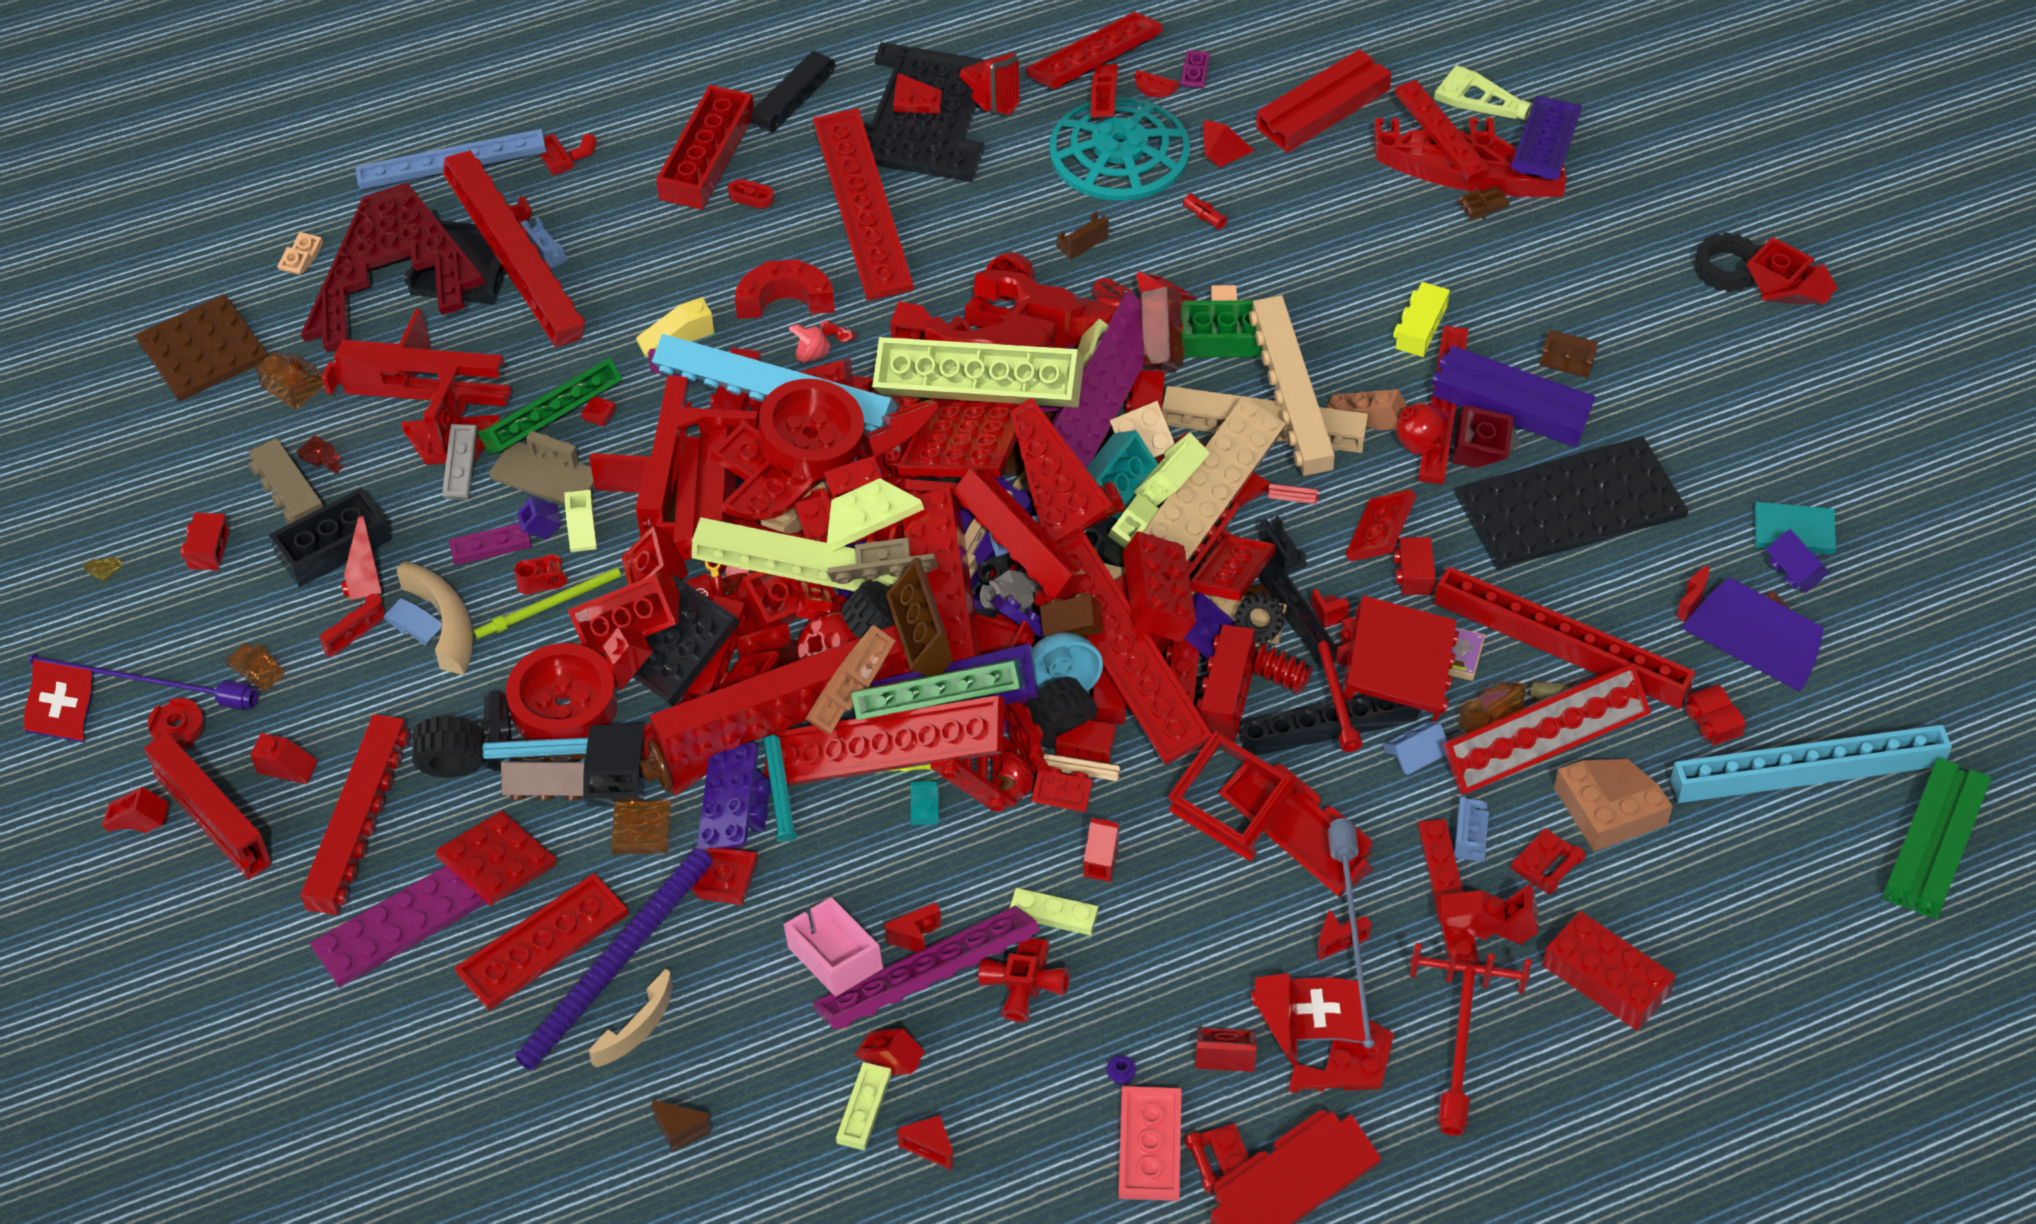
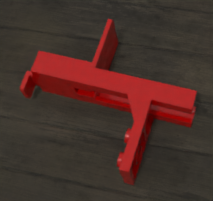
M415 309L399 344L342 340L334 355L335 362H328L322 374L325 391L329 395L333 394L337 384H342L345 394L431 400L428 409L424 411L423 422L427 425L429 442L432 443L434 453L445 455L448 448L451 424H459L468 403L506 406L512 391L510 385L454 381L456 375L499 378V368L504 365L503 355L429 350L431 342L421 309ZM419 372L437 373L439 380L416 377Z
M667 376L651 457L591 453L589 460L594 488L600 491L638 493L636 514L640 538L653 526H656L673 543L675 523L669 522L678 485L680 443L694 438L687 436L689 426L699 424L701 440L707 439L709 432L728 427L732 433L743 421L758 430V411L692 408L691 402H686L689 387L688 377Z

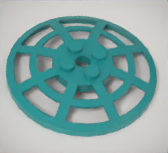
M1117 97L1116 105L1142 107L1138 109L1128 106H1116V111L1135 113L1130 119L1117 118L1115 115V117H1106L1107 120L1097 125L1088 122L1092 119L1091 113H1089L1081 120H1072L1078 114L1091 109L1090 101L1068 112L1053 129L1050 137L1049 155L1056 173L1073 189L1098 199L1129 201L1155 195L1174 184L1181 177L1190 158V141L1183 124L1165 108L1142 99ZM1154 111L1164 116L1178 129L1165 128L1163 123L1150 114V112ZM1146 117L1158 128L1145 129L1139 122ZM1063 126L1073 127L1070 141L1071 146L1057 152L1056 143L1059 131ZM1080 130L1091 131L1092 139L1078 143ZM1162 136V144L1159 151L1148 145V137ZM1169 136L1183 138V151L1178 163L1166 156L1169 148ZM1117 139H1122V140H1125V141H1123V142H1118ZM1092 148L1099 158L1094 163L1081 151ZM1074 154L1082 165L1090 169L1086 179L1082 180L1071 173L1061 160ZM1144 154L1153 157L1148 162L1135 166L1134 161L1141 158ZM1107 162L1125 164L1126 169H1114L1104 166ZM1160 162L1171 169L1168 174L1159 180L1141 186L1138 174L1151 170ZM1099 174L1113 177L1128 176L1132 188H1107L1094 185V182Z

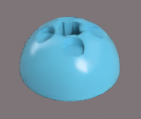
M1067 632L1051 634L1041 639L1032 648L1038 690L1058 678L1072 677V679L1076 678L1088 692L1096 684L1102 673L1103 660L1101 654L1089 640L1080 635Z

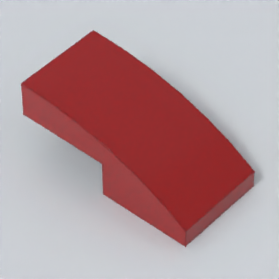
M1706 565L1689 579L1685 597L1680 600L1677 617L1683 622L1688 620L1701 603L1710 570Z

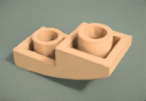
M299 232L293 247L286 248L277 268L301 275L311 265L324 243L322 238Z

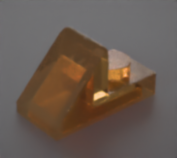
M244 643L226 659L228 667L265 692L285 675L284 671L261 644H257L252 648Z

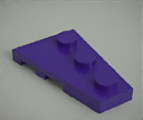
M999 594L996 595L992 603L1001 613L1020 625L1022 621H1027L1036 635L1045 638L1043 637L1041 616L1030 608L1028 610L1021 607L1022 604L1009 595L1007 598Z

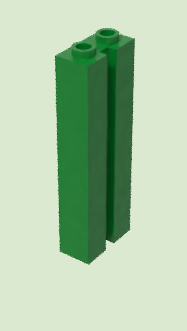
M1937 757L1882 897L1895 905L1907 907L1921 915L1930 916L1935 919L1939 917L1992 778L1970 769L1969 773L1958 769V764Z

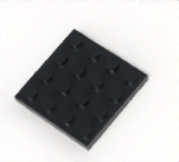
M675 575L672 577L679 591L678 624L645 637L653 652L632 677L672 707L741 623L734 615Z

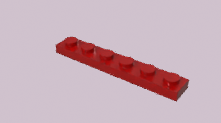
M1417 80L1396 87V96L1467 182L1489 175V166Z
M1446 819L1418 822L1417 827L1437 914V898L1440 895L1463 892ZM1439 921L1448 961L1451 949L1457 948L1458 956L1456 962L1479 965L1480 959L1474 935Z

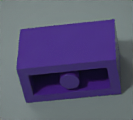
M1791 529L1787 530L1766 548L1772 556L1768 561L1778 572L1782 568L1788 575L1784 578L1794 590L1800 587L1806 593L1830 573Z

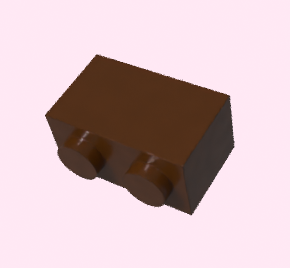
M1080 593L1075 595L1074 598L1067 600L1054 599L1049 604L1040 606L1043 637L1062 632L1074 633L1082 637L1104 633L1101 604L1091 594Z

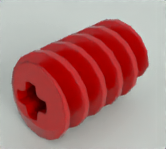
M1263 643L1253 662L1255 675L1262 676L1264 674V678L1267 681L1273 679L1276 685L1283 683L1285 689L1292 688L1296 694L1302 692L1309 682L1313 665L1307 670L1305 669L1306 660L1303 659L1299 665H1296L1297 657L1295 655L1287 661L1286 651H1283L1280 656H1276L1277 647H1273L1268 652V643Z

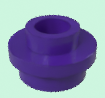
M1116 1056L1108 1062L1107 1075L1114 1083L1120 1085L1127 1084L1135 1077L1136 1065L1131 1058ZM1117 1067H1125L1126 1069L1120 1071Z

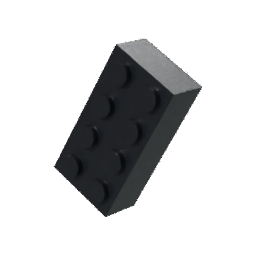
M362 487L269 534L276 557L298 587L347 563L358 517L363 516L365 518L372 549L392 540L387 520Z

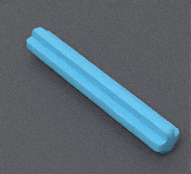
M588 737L485 742L482 746V755L485 759L586 754Z

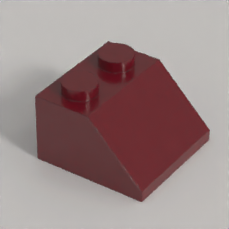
M1464 405L1456 426L1451 463L1479 468L1508 459L1514 416Z

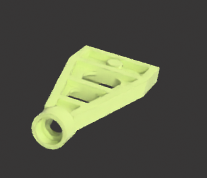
M1458 65L1454 67L1434 93L1435 100L1453 107L1513 119L1518 118L1523 121H1527L1533 106L1530 102L1519 100L1480 74ZM1471 86H1476L1485 92L1483 97L1478 100L1466 98L1464 95ZM1493 96H1496L1505 103L1503 106L1489 104L1488 102Z

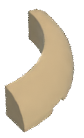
M408 561L401 563L397 568L401 589L411 592L427 602L430 601L442 619L441 635L435 648L439 668L465 675L473 652V627L466 606L454 588L435 572Z

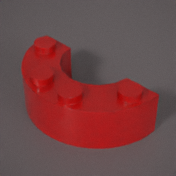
M798 259L765 262L748 272L739 282L735 292L737 319L762 317L763 310L769 303L782 298H793L802 301L809 308L810 314L835 313L833 287L828 277L817 267Z

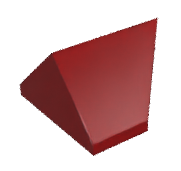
M1209 120L1203 122L1205 155L1219 168L1255 151L1227 125Z

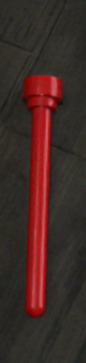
M1322 640L1318 643V649L1342 730L1339 736V743L1342 751L1354 752L1362 747V739L1360 733L1355 728H1352L1329 644L1327 641Z

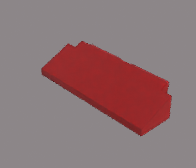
M1244 763L1218 793L1252 822L1278 783ZM1277 764L1274 766L1275 768L1297 779L1298 782L1304 785V788L1299 795L1293 792L1290 793L1263 832L1340 898L1347 892L1343 862L1333 859L1330 855L1328 829L1332 821L1346 818L1333 807H1326L1324 810H1321L1318 807L1321 804L1320 796L1284 765ZM1356 826L1359 853L1349 861L1352 887L1374 870L1365 860L1372 854L1369 851L1372 847V840Z
M1318 1111L1276 1140L1273 1153L1270 1155L1267 1152L1257 1153L1215 1183V1200L1220 1206L1211 1212L1210 1224H1295L1381 1163V1157L1352 1114L1340 1122L1333 1111L1329 1114L1326 1111Z

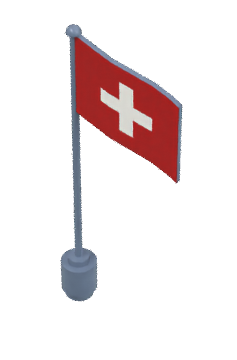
M1341 818L1330 823L1328 839L1331 857L1339 862H1343L1358 981L1330 977L1293 979L1297 986L1298 1041L1341 1040L1363 1043L1365 1048H1372L1374 1040H1371L1349 869V861L1359 853L1355 826L1352 825L1349 819Z

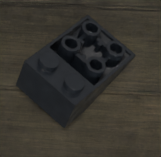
M644 724L589 726L583 772V799L589 807L644 805V776L639 764L640 761L644 760Z

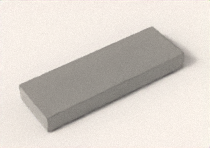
M451 424L442 492L444 499L469 500L478 431L476 425Z

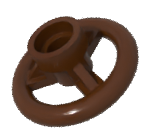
M650 740L648 742L649 757L639 762L644 779L648 783L657 777L663 790L671 792L673 789L672 779L658 743L655 740Z

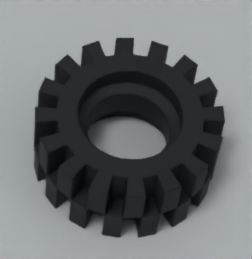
M1258 592L1256 595L1254 593L1250 594L1247 598L1243 599L1235 613V618L1237 619L1235 626L1255 629L1256 644L1259 641H1262V644L1267 643L1269 639L1272 641L1279 634L1285 623L1286 612L1283 613L1284 606L1283 604L1279 605L1277 597L1275 599L1271 598V593L1263 595V592ZM1257 608L1266 610L1270 616V623L1264 627L1254 625L1250 618L1251 611Z

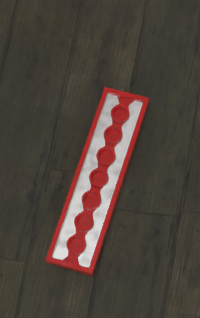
M1630 662L1442 742L1459 793L1465 795L1651 714L1635 664Z

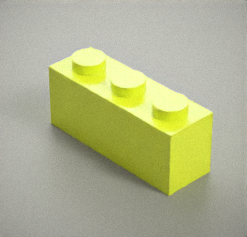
M1422 282L1418 291H1413L1410 298L1411 305L1410 307H1405L1402 315L1403 322L1402 324L1398 323L1394 331L1393 337L1397 338L1396 349L1421 357L1425 356L1448 307L1450 290Z

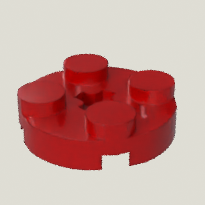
M174 698L168 700L169 704L163 707L160 705L155 707L148 718V727L152 739H157L168 733L181 748L187 749L192 747L195 740L201 735L205 725L204 717L197 704L189 699ZM177 720H181V724L178 726L170 725L171 723H176Z

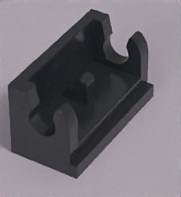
M1276 516V522L1272 526H1270L1267 518L1261 520L1259 540L1275 544L1274 556L1284 571L1289 574L1306 567V554L1302 549L1298 550L1282 528L1283 521L1281 518Z

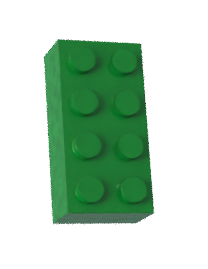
M1255 300L1177 301L1176 331L1178 358L1262 357V345L1258 346L1256 342V327L1251 326L1249 312L1253 310V301Z

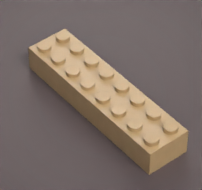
M1242 396L1205 448L1210 453L1183 485L1167 498L1143 533L1152 534L1156 537L1184 545L1187 562L1191 560L1198 546L1205 541L1211 528L1218 523L1224 510L1227 507L1229 508L1278 440L1286 423L1245 396Z

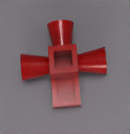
M1030 938L1025 942H1019L1017 954L1009 953L1007 965L986 957L982 959L978 975L980 986L1005 984L1010 993L1000 1013L1005 1019L1019 1023L1029 1021V997L1038 998L1040 988L1066 996L1070 983L1069 968L1045 969L1050 948L1048 940Z

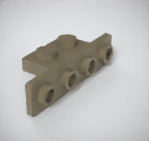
M901 538L855 545L856 564L828 568V575L832 582L839 584L850 583L853 579L861 578L864 580H875L883 575L898 577L902 575L915 557L921 559L925 573L939 566L935 554L911 557L909 539Z

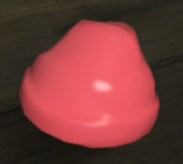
M799 324L789 327L791 332L800 337L796 350L797 361L804 364L823 359L828 355L831 345L820 328H805Z

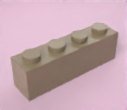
M277 438L249 451L251 462L248 464L255 477L260 476L261 479L259 480L266 493L271 492V499L276 508L283 509L282 514L288 525L323 507L322 502Z

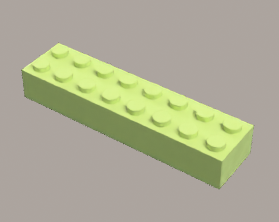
M879 337L872 387L881 395L1022 404L1032 397L1037 405L1078 408L1085 357L1078 349Z

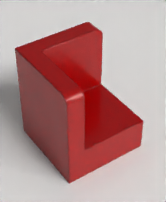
M1318 589L1312 590L1310 606L1324 628L1340 624L1348 618L1349 603L1345 597L1337 599L1335 595L1322 598Z

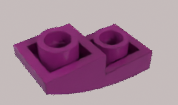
M1187 50L1181 86L1204 88L1210 52Z

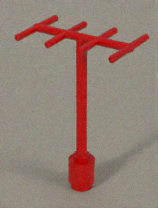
M1416 943L1411 958L1409 974L1411 978L1417 976L1418 965L1447 969L1445 979L1447 983L1453 981L1454 971L1464 972L1451 1089L1441 1095L1438 1114L1440 1131L1447 1135L1459 1136L1464 1133V1129L1468 1126L1470 1098L1465 1095L1462 1089L1475 973L1483 974L1481 984L1483 988H1488L1491 976L1520 980L1518 992L1522 994L1525 992L1527 980L1530 978L1529 972L1532 960L1529 958L1525 959L1523 970L1516 971L1493 967L1495 960L1493 953L1488 954L1486 966L1456 962L1458 956L1457 948L1451 949L1449 961L1420 957L1422 945Z

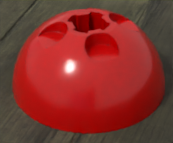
M842 611L825 612L808 622L798 639V660L858 639L845 623Z

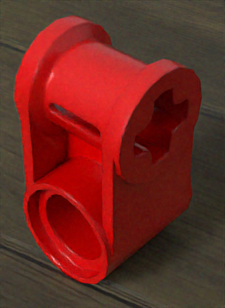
M551 554L518 562L514 567L517 590L522 594L528 595L563 587L567 583V576L562 572L561 566L563 562L561 557Z

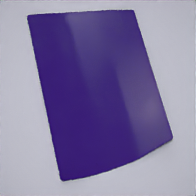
M1728 578L1699 605L1682 627L1689 633L1797 691L1802 690L1810 676L1820 649L1824 630L1817 623L1732 578Z

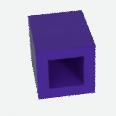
M532 496L517 512L521 531L543 539H548L562 524L557 504Z

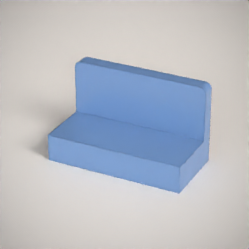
M1425 721L1384 742L1383 747L1386 754L1397 756L1403 774L1409 775L1446 756L1442 742L1447 741L1441 723Z

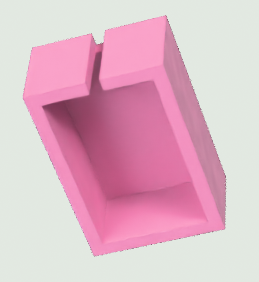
M832 897L810 909L814 934L811 933L809 916L806 912L784 924L788 948L835 997L883 969L878 943Z

